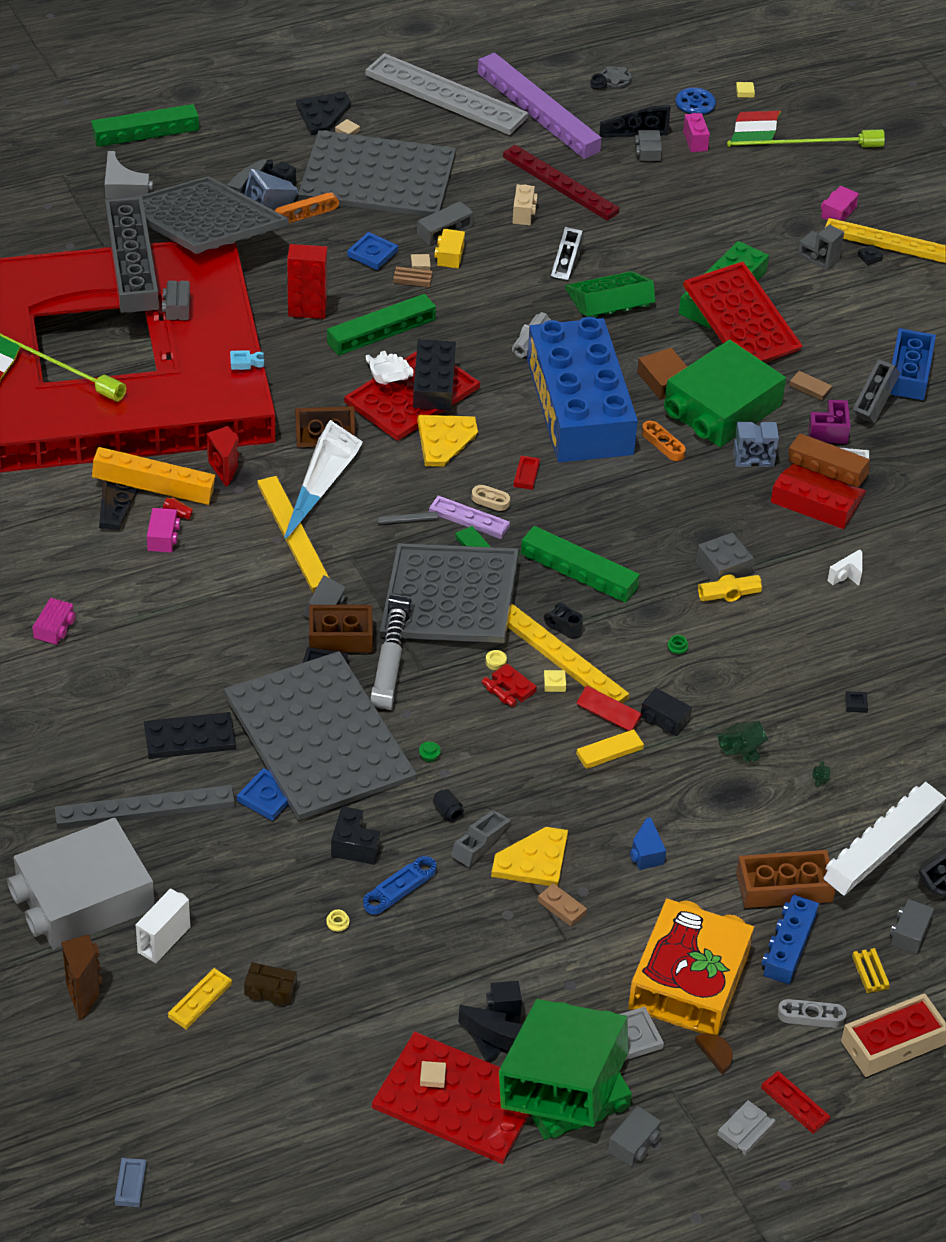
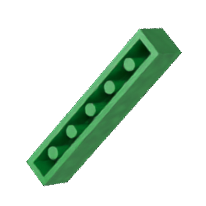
M194 104L91 120L92 136L96 146L101 147L198 131L199 116Z
M425 294L416 296L328 328L327 344L338 356L435 321L436 306Z
M533 526L522 539V555L608 594L615 599L626 603L638 589L640 574L541 528Z

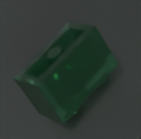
M760 721L735 723L716 735L719 745L725 754L743 753V759L746 763L751 760L755 762L760 759L756 748L768 741Z

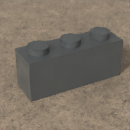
M459 201L418 220L417 235L429 246H432L438 242V236H442L443 229L464 231L473 227L474 212Z
M880 359L877 360L852 409L857 417L875 424L900 375L895 365Z

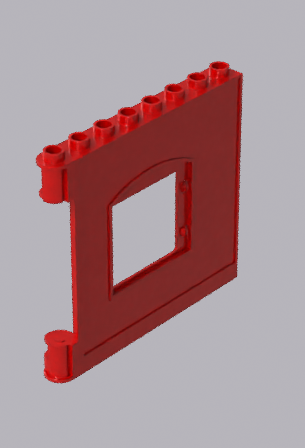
M174 241L150 244L158 289L159 310L145 311L156 371L110 376L126 384V393L122 400L118 402L97 393L95 382L86 378L44 383L39 356L20 348L14 363L0 382V473L93 463L98 447L139 457L207 450V433L229 426L232 432L237 434L239 439L237 447L275 443V412L265 368L251 365V369L231 370L230 351H250V354L261 352L236 242L221 245L217 249H207L200 254L193 253ZM111 247L0 258V334L38 351L34 324L35 317L120 308ZM168 281L190 282L188 320H167L166 312H162L163 288H167ZM160 316H163V321H159ZM166 355H170L171 360H167Z

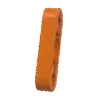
M655 421L643 423L642 436L673 461H680L684 458L686 448L679 440ZM660 439H666V440H668V442H665V443H664V442H660L659 440H660Z

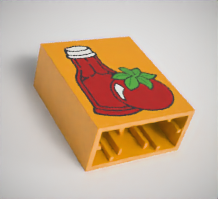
M666 898L633 977L628 1010L632 1011L646 1007L650 1017L701 1034H714L718 1036L749 956L754 926L746 924L735 915L720 916L702 910L694 902H676Z

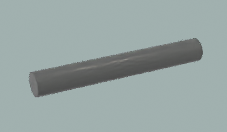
M437 512L377 517L378 525L438 520Z

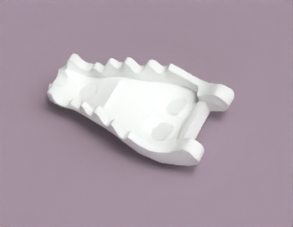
M381 351L380 355H377L376 358L366 355V361L370 365L372 375L378 383L387 385L389 382L404 381L413 376L412 367L402 357H397L396 354H389L387 356L386 351Z

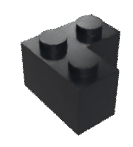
M341 806L331 839V857L375 865L380 849V831L363 828V810Z

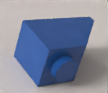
M651 817L646 818L633 839V846L630 849L631 860L633 863L636 862L639 870L664 865L666 849Z

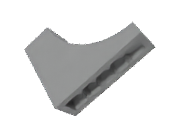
M108 151L105 176L106 199L131 198L153 192V181H149V174L138 173L125 168L118 162L115 151Z

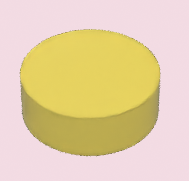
M492 650L486 655V666L491 670H498L507 663V656L502 651Z

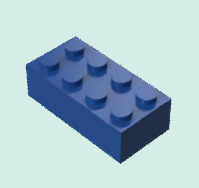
M899 328L892 364L896 366L900 375L890 394L924 400L936 335Z

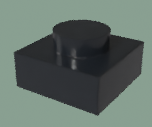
M874 245L858 250V256L867 266L883 260V254Z

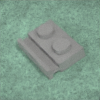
M748 1100L718 1130V1136L735 1149H740L743 1155H746L775 1126L776 1120L767 1117L764 1111Z

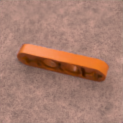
M330 192L278 207L274 211L287 217L289 223L332 211L339 205V200ZM313 204H317L314 209H310ZM301 208L299 213L294 214L297 209Z

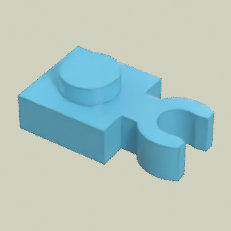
M230 351L231 370L251 369V365L264 367V353L256 352L250 354V351Z

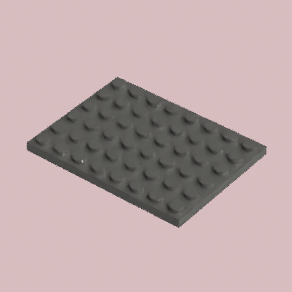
M319 130L298 192V200H305L331 192L338 198L339 205L427 217L441 210L456 155V148Z
M209 176L136 196L143 199L148 227L196 254L203 253L207 249H217L224 244H233L237 240L250 239L254 235H263L267 231L280 230L282 227L289 225L287 217Z
M340 651L224 688V696L273 776L283 796L287 798V802L298 821L416 780L417 774Z

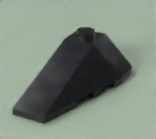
M650 106L600 121L599 136L601 138L635 137V135H638V130H659L660 136L668 135L671 106Z

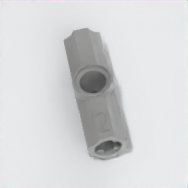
M546 313L536 314L529 325L525 324L523 326L520 337L512 346V351L517 357L523 358L527 356L529 326L543 324L551 320Z

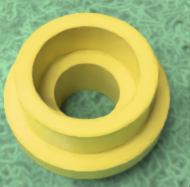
M334 910L327 917V926L332 931H343L349 926V917L343 910Z

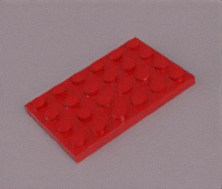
M743 261L684 281V288L722 343L730 339L764 363L800 351L803 347Z
M417 351L403 359L412 367V377L404 381L389 382L387 385L378 383L373 378L344 396V403L348 406H354L355 411L397 441L418 428L417 419L419 415H439L445 411L440 409L413 408ZM456 365L454 367L452 406L480 388L478 380Z
M415 1031L372 1101V1109L501 1164L504 1163L530 1115L501 1108L499 1070L501 1067ZM422 1061L446 1063L444 1088L420 1086Z

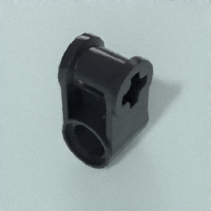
M559 602L555 605L554 610L544 615V621L550 628L557 630L570 639L581 637L583 632V616L581 613Z

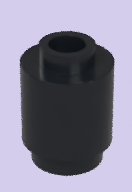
M449 789L440 790L435 794L433 805L445 819L454 822L461 818L464 813L463 805Z

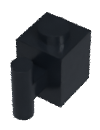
M273 160L266 161L267 174L289 181L293 186L296 185L295 167L283 161L273 167Z

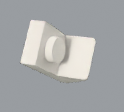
M858 550L830 566L828 582L835 585L848 577L854 583L860 585L862 551Z

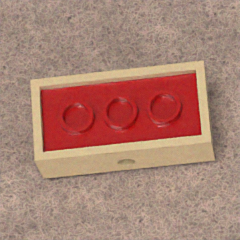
M924 993L846 1024L841 1042L861 1072L867 1077L946 1045V1022Z

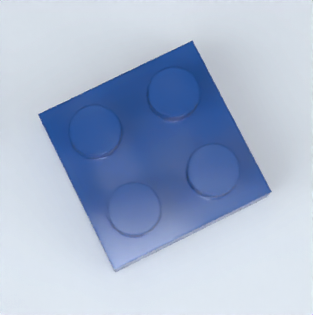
M367 232L347 250V256L378 270L398 252V245Z
M265 768L237 795L238 802L271 821L288 805L287 798L283 796L270 771Z

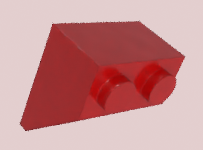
M229 426L207 433L208 463L225 487L230 484L236 472L239 458L237 449L239 439Z

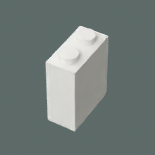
M170 888L136 924L138 953L154 963H157L190 928L189 899L183 893H178Z

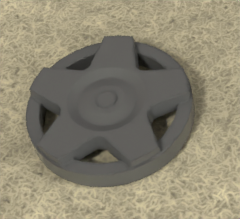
M608 66L601 72L607 78V81L610 82H607L605 87L621 89L631 83V73L625 67Z

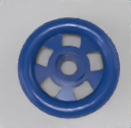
M701 88L683 89L675 98L678 108L688 114H707L716 105V99L713 94Z

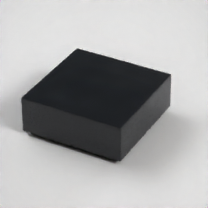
M846 691V712L867 713V692Z

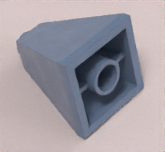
M251 169L244 195L275 210L278 207L293 203L298 195V190L289 181L256 169Z

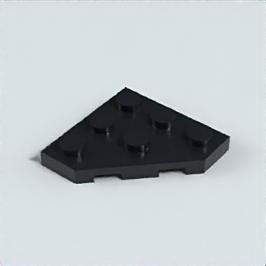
M346 91L296 100V106L311 136L317 135L319 130L330 131L332 124H336L342 117V113L348 110L351 105Z

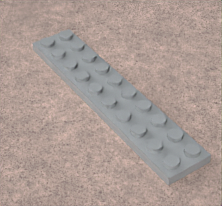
M385 53L366 69V76L508 135L512 134L528 118V112Z

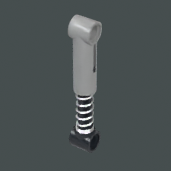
M394 593L389 595L388 614L390 617L388 619V629L386 630V641L381 646L375 684L371 693V702L378 709L392 710L395 684L402 648L399 646L401 644L399 639L402 638L403 621H405V617L409 616L411 595Z

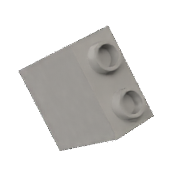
M115 817L15 855L16 875L7 878L8 887L15 903L19 904L26 901L30 907L29 910L25 911V916L34 937L45 934L53 950L61 947V942L94 934L147 913L154 906L153 881Z

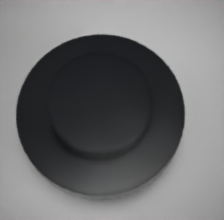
M601 73L594 74L591 77L590 85L594 89H602L607 85V78Z

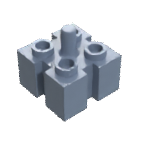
M737 422L736 439L733 448L735 467H751V463H758L759 467H774L776 459L775 450H777L779 441L776 422H761L760 426L753 422Z

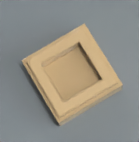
M348 119L335 127V132L355 135L360 131V126Z
M429 254L411 255L412 268L430 270Z
M422 1061L420 1086L444 1088L446 1063Z

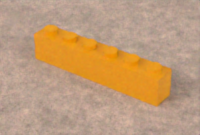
M98 447L93 460V478L209 505L213 494L215 474Z

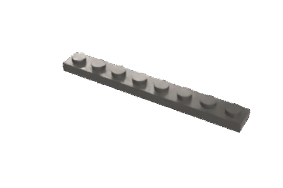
M232 785L56 806L55 815L57 829L96 825L114 817L120 822L235 807Z

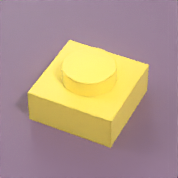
M544 670L545 692H566L565 670Z

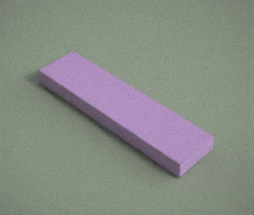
M437 496L429 507V512H437L439 517L466 527L473 526L475 530L502 539L510 527V522L441 496Z

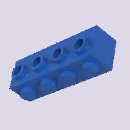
M796 895L792 896L790 903H785L782 911L784 918L783 920H778L775 932H778L777 936L772 935L768 949H771L770 953H765L761 966L765 967L763 976L790 985L816 919L819 903Z

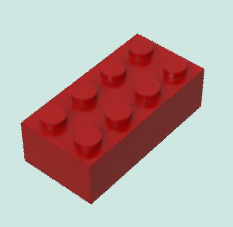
M290 244L287 258L288 317L325 319L327 309V247Z

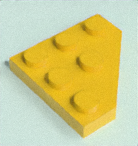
M419 415L417 419L425 466L444 467L478 433L475 417Z
M545 827L496 853L491 877L546 886L554 883L558 886L568 830Z

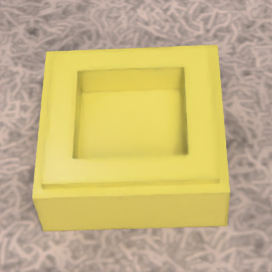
M736 82L737 97L753 98L755 95L753 82Z

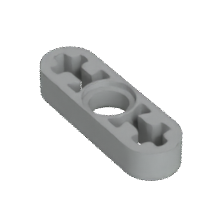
M785 999L780 1002L777 1015L785 1023L839 1028L845 1022L846 1010L839 1004ZM814 1010L818 1013V1016L810 1017L806 1014V1011Z

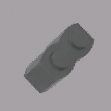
M638 130V135H635L636 156H639L640 161H661L660 131Z

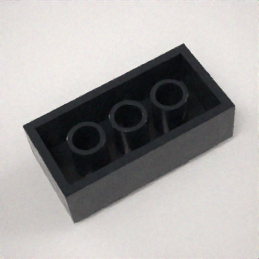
M418 339L413 408L452 410L456 342Z

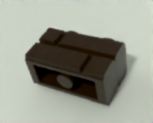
M251 962L244 982V995L252 1000L264 999L271 1001L275 1005H290L297 986V972Z

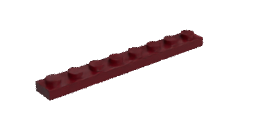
M513 145L503 152V158L606 221L619 214L620 208L517 145Z

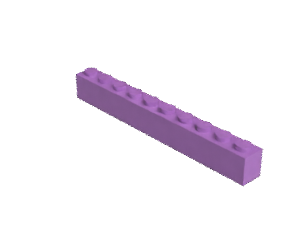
M492 53L478 59L477 70L480 76L522 110L528 112L533 119L538 121L583 159L600 152L601 137L500 56Z

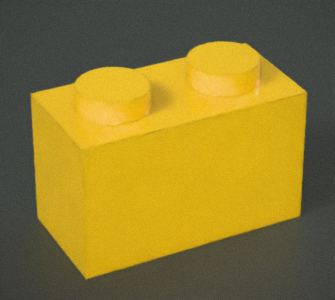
M443 229L442 236H438L437 247L435 248L434 258H437V266L459 269L465 243V231Z

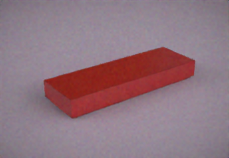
M587 685L576 703L585 710L626 731L635 729L642 717L640 712Z
M779 1071L762 1083L761 1089L812 1134L830 1121L831 1116Z

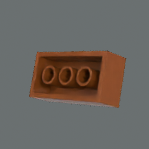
M817 850L739 856L736 875L744 908L783 906L786 902L790 903L793 895L817 903L833 902L835 888L823 879L828 871L825 868L830 862L828 851Z

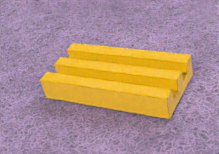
M875 948L870 949V952H867V950H862L861 953H858V951L853 952L852 958L866 993L889 990L890 984ZM861 959H864L868 973L872 978L874 986H871V983L869 981V978L867 976Z

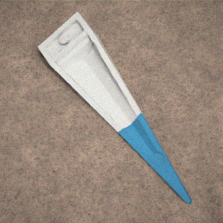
M331 420L318 439L284 536L285 539L288 538L357 454L363 442Z

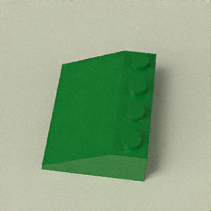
M634 271L565 285L566 291L579 312L587 317L595 318L601 313L614 314L615 310L620 309L628 311L632 310L634 306L647 307L649 303L655 302L653 280Z

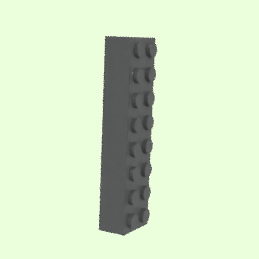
M142 197L106 199V219L120 312L159 310L158 289Z

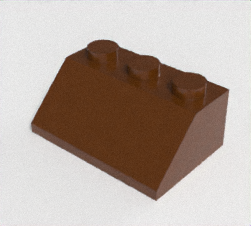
M354 406L295 408L296 446L316 447L319 437L330 420L355 436Z
M309 605L310 648L335 652H372V605Z
M89 934L61 942L66 986L79 1020L85 1018L100 995L99 985L102 984L99 972L101 970L98 956H100L96 942L92 943Z

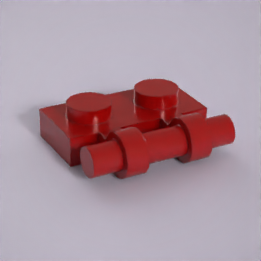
M508 663L492 673V680L488 677L482 680V684L486 686L487 691L491 694L495 693L500 697L499 700L511 707L517 704V700L522 703L537 692V686Z

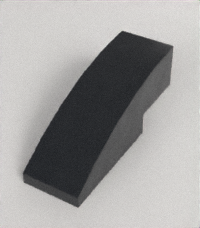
M465 1005L459 1006L458 1022L480 1039L510 1051L523 1024L506 1021V1013Z

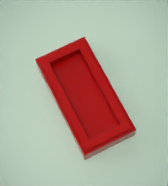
M520 457L513 487L533 490L540 464L539 458Z

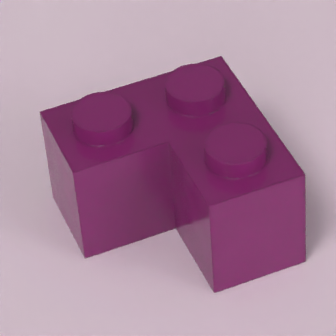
M828 400L826 412H810L808 436L825 443L847 444L851 427L848 400Z

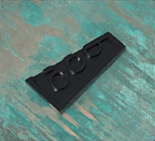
M103 480L99 528L120 530L138 488Z

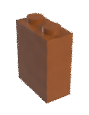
M668 348L639 358L637 373L659 400L665 399L667 380L687 366L672 348Z

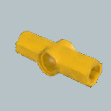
M725 575L719 581L698 584L701 601L724 598L728 602H733L739 599L741 595L759 593L762 590L759 575L735 578L734 575Z

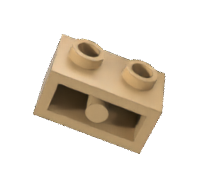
M517 184L513 224H531L532 215L535 216L536 205L534 204H537V194L534 193L535 186Z

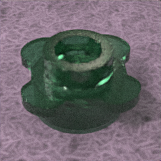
M820 761L819 766H815L813 769L812 778L815 779V786H819L820 783L826 784L829 780L830 767L824 766V761Z

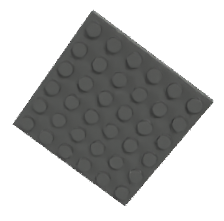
M398 543L380 628V637L387 635L386 630L388 629L387 625L390 617L388 614V601L390 593L411 595L409 616L405 617V621H403L402 638L505 643L519 549Z

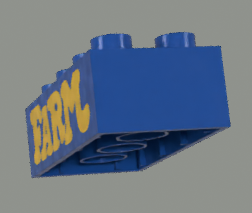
M585 317L580 321L569 322L549 320L543 324L530 325L527 361L557 462L634 455L638 420L604 318Z

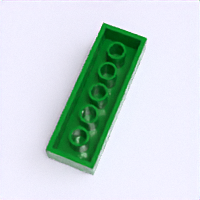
M737 241L706 273L743 261L758 281L767 272L769 255ZM686 291L680 298L679 314L710 329V324Z

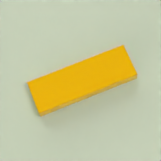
M633 729L578 748L576 754L584 767L588 769L642 750L644 744Z
M213 968L168 1012V1018L187 1030L232 985V979Z

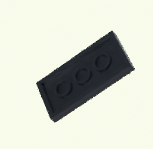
M230 712L144 721L148 759L235 750Z

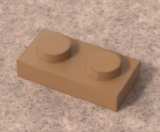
M554 883L538 896L540 904L571 927L587 913L586 907Z

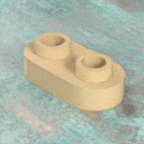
M478 485L472 489V500L477 504L498 511L506 510L510 506V496L506 492L485 485Z

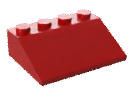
M792 464L780 474L773 485L771 503L845 529L864 497L866 490Z

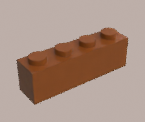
M799 433L789 447V462L859 488L869 474V458Z

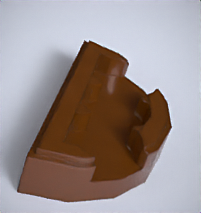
M714 1034L695 1036L697 1045L723 1075L729 1070L733 1059L729 1043L722 1037Z

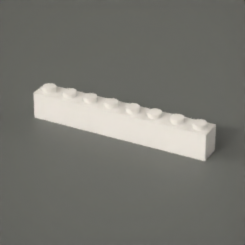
M927 782L920 787L915 786L909 793L908 798L904 796L897 804V807L892 806L889 809L885 818L881 816L876 821L874 828L868 827L861 839L857 837L852 842L850 849H843L837 860L833 858L825 868L828 871L823 879L845 896L939 811L946 797Z

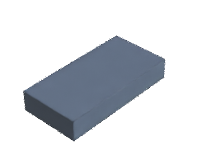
M121 1159L115 1205L140 1207L147 1165L146 1160Z

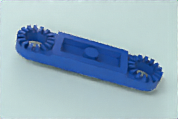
M428 856L418 857L413 863L406 865L364 896V910L370 914H379L429 880L436 873L437 865L435 860ZM429 865L431 869L422 871L420 866ZM371 900H378L380 904L374 907V905H369V902Z

